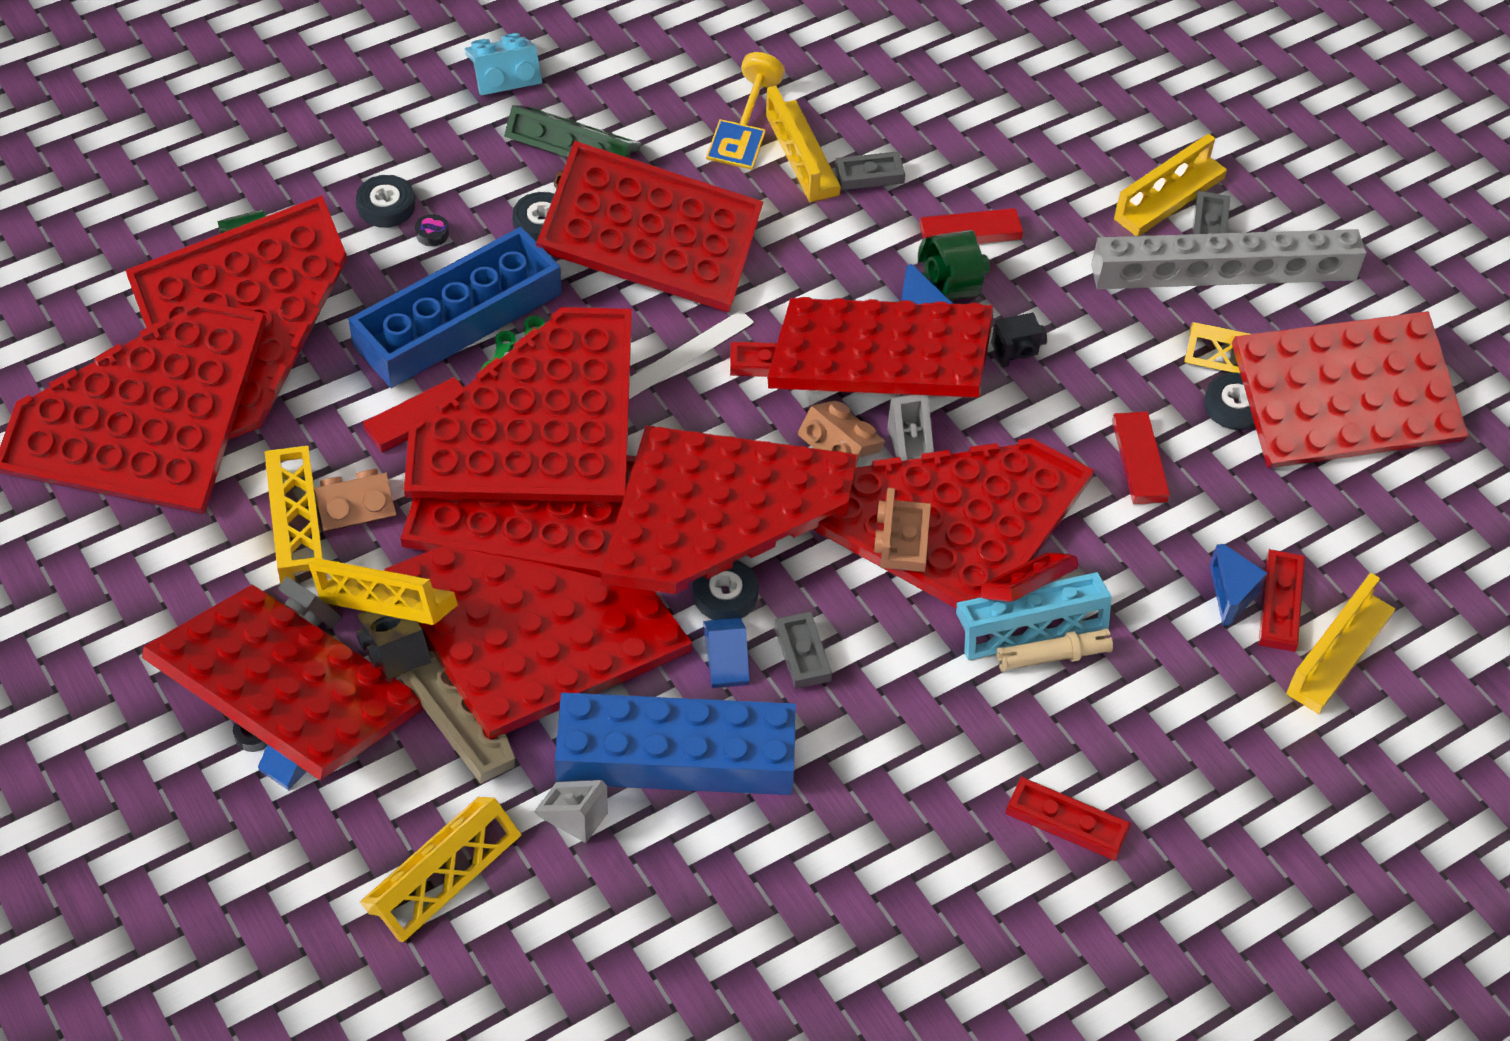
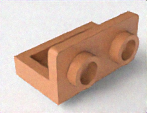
M839 401L811 406L798 431L799 437L813 448L858 454L857 462L860 457L879 453L885 443V440L876 434L873 426L860 421L850 413V408Z
M370 469L356 473L357 479L342 482L341 477L321 480V487L314 488L323 532L396 517L387 473L378 474L377 469Z
M888 488L887 500L879 501L877 523H884V531L876 530L874 552L882 553L880 568L925 572L931 504L895 501V489Z

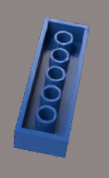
M520 226L348 318L352 345L386 384L393 388L561 295V268L543 248L536 247L537 242Z
M561 693L555 751L556 782L602 780L607 787L792 795L796 704Z

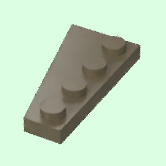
M433 651L429 652L431 663L399 675L406 686L421 701V706L480 784L514 768L515 757L506 735H500L493 740H489L486 737L482 727L475 720L473 713L468 709L462 696L459 695L457 688L452 684Z

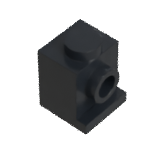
M1034 312L995 320L991 344L1001 366L1007 367L1010 360L1026 359L1038 355L1040 346L1047 344V333L1045 327L1039 325Z

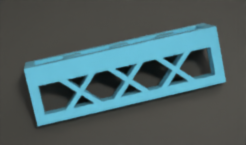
M1098 572L1051 582L1013 602L982 599V597L958 602L956 614L965 630L964 653L968 660L997 654V648L999 647L1005 648L1065 637L1066 632L1072 631L1076 632V634H1082L1104 628L1109 629L1112 596ZM1099 610L1098 618L1086 621L1081 620L1088 612ZM1055 619H1065L1057 627L1046 628ZM1029 626L1022 635L1011 636L1017 628ZM987 634L994 635L988 642L976 645V637Z

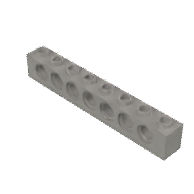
M1359 229L1097 237L1091 266L1096 289L1355 281L1360 272L1366 251Z

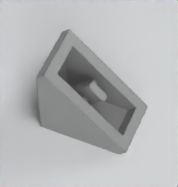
M928 395L891 397L887 430L895 456L901 457L902 461L921 458L923 453L934 452Z
M602 780L556 782L534 812L545 821L587 843L608 814L607 785Z

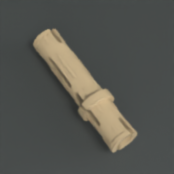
M1108 628L1082 634H1076L1074 631L1066 632L1065 637L1005 648L999 647L997 648V660L1002 662V664H999L1002 672L1065 659L1075 662L1079 661L1082 656L1112 652V637L1107 638V636H1110Z

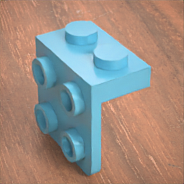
M519 33L501 36V41L491 43L489 39L475 40L471 42L472 46L465 48L466 56L474 63L480 95L542 83L536 46L527 38L520 37Z

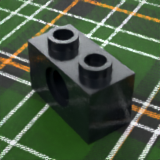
M363 612L357 615L361 629L355 631L359 645L363 652L367 651L372 666L374 668L380 667L388 679L432 662L423 631L416 621L371 612Z

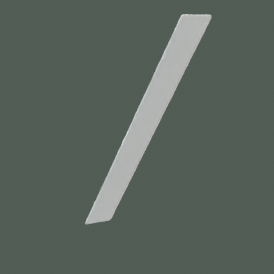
M740 310L630 377L629 399L753 324L754 321Z

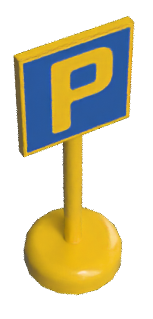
M763 52L749 53L744 57L741 66L743 76L754 85L740 124L719 120L706 160L753 170L766 130L747 125L760 88L777 86L781 83L785 73L783 64L777 58Z

